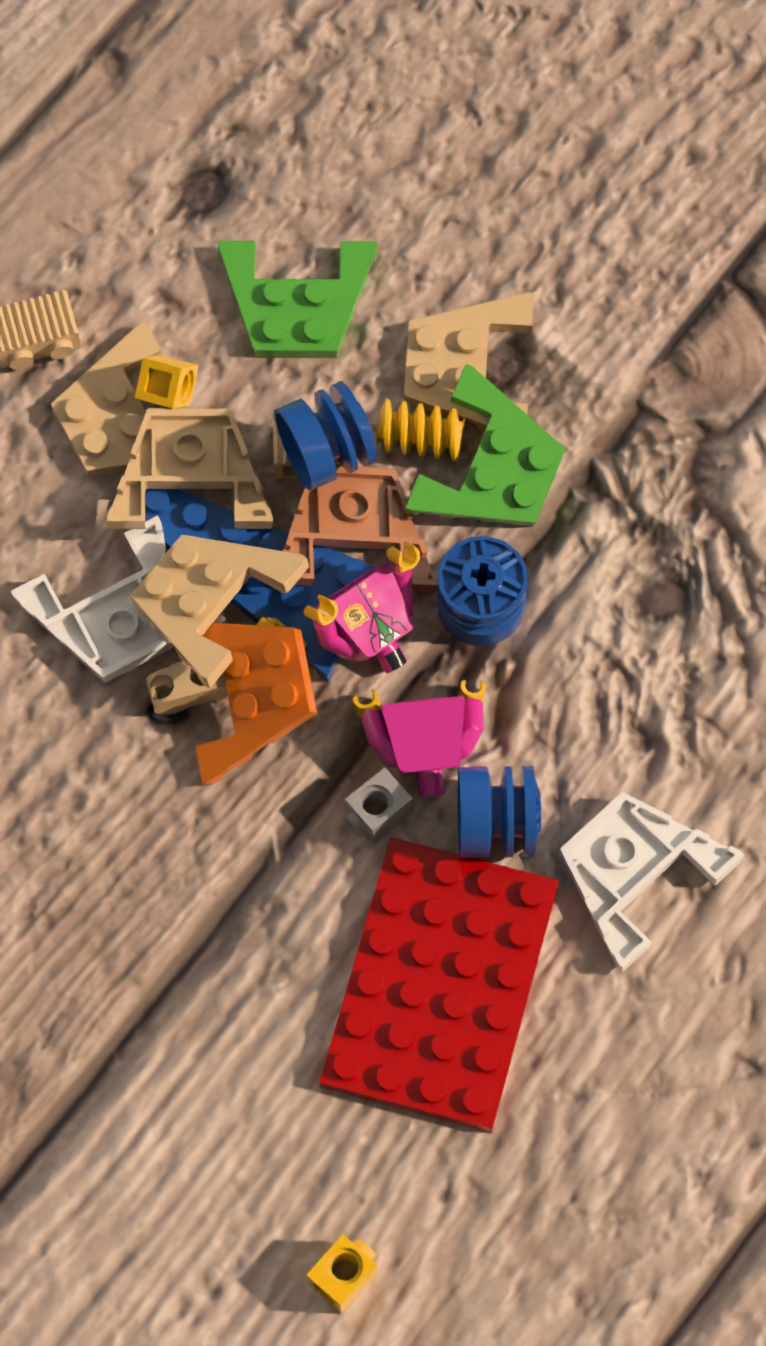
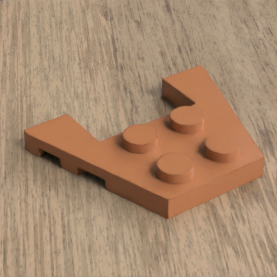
M336 465V480L311 491L304 487L283 548L284 552L306 556L309 568L295 585L311 586L314 581L313 545L368 549H388L394 546L403 553V543L407 540L420 551V560L413 568L412 591L436 592L438 589V576L436 571L432 572L426 556L428 553L427 548L415 529L412 521L414 515L403 512L407 498L395 469L358 467V470L349 474L341 465Z

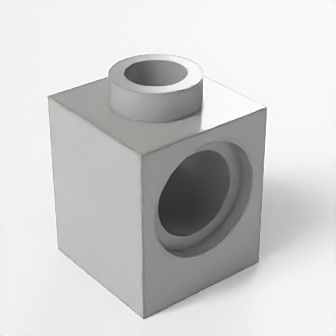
M384 767L345 798L346 816L344 820L356 836L360 838L365 835L374 844L413 813V798ZM372 802H379L387 807L386 811L380 815H371L364 808Z

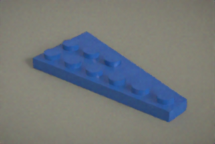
M178 489L145 490V522L156 516L159 517L163 527L167 550L171 548L181 535H188L283 551L289 532L273 526L272 529H234V511ZM313 545L314 581L311 586L294 585L285 594L254 577H250L230 602L255 623H258L262 617L277 618L287 627L300 629L303 640L308 643L305 647L307 663L315 668L316 673L328 682L339 656L319 645L313 620L304 615V609L306 606L314 607L319 604V599L317 598L319 594L328 598L376 566L325 546Z

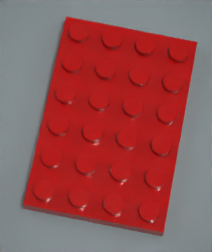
M390 837L320 1078V1087L492 1133L559 887V880L471 857L459 858V854Z

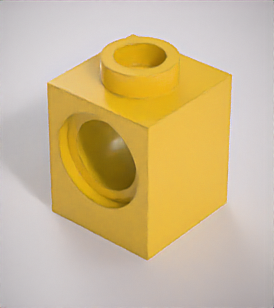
M163 355L143 357L134 398L172 409L190 406L199 365Z
M342 1234L306 1274L307 1284L342 1314L378 1273L377 1263L373 1261L377 1255L361 1239L356 1237L352 1242ZM341 1261H350L358 1268L355 1277L346 1281L337 1279L333 1275L332 1270Z

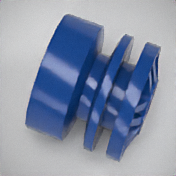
M343 381L329 387L330 396L323 389L314 393L316 413L311 410L302 398L274 410V420L284 450L298 478L308 491L337 479L335 459L339 461L349 474L358 470V461L364 467L377 461V451L369 420L362 406Z
M490 536L470 537L456 543L443 556L438 570V616L445 629L456 639L474 646L494 645L509 638L520 626L526 608L528 582L526 565L519 552L503 540ZM479 580H487L486 586H478Z
M504 766L500 786L491 785L488 767H458L459 858L489 857L492 838H501L505 857H513L514 837H521L523 857H535L536 843L539 833H541V793L535 779L534 767L521 766L520 786H513L511 766Z

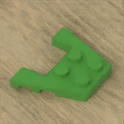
M218 241L219 255L227 272L228 281L239 307V313L255 358L338 357L354 316L355 306L366 285L372 263L375 262L377 241L340 242V279H255V241Z
M465 364L450 401L489 419L460 490L457 491L419 474L403 512L412 515L423 513L439 515L441 518L454 519L455 517L480 519V522L533 527L566 448L473 366Z

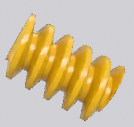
M385 399L379 417L376 447L381 439H383L385 451L392 452L397 442H400L402 454L408 455L413 445L416 444L418 455L425 457L430 446H432L436 459H441L445 451L449 449L451 460L458 462L463 441L465 417L463 421H459L456 408H451L446 419H442L440 406H435L428 417L425 416L424 406L421 403L417 405L413 414H409L407 401H402L398 410L393 412L390 399Z

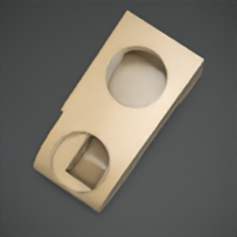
M184 661L153 672L146 678L156 714H174L188 707L214 700L217 703L229 701L224 673L221 674L211 688H208L199 680L198 674L190 665L187 666Z

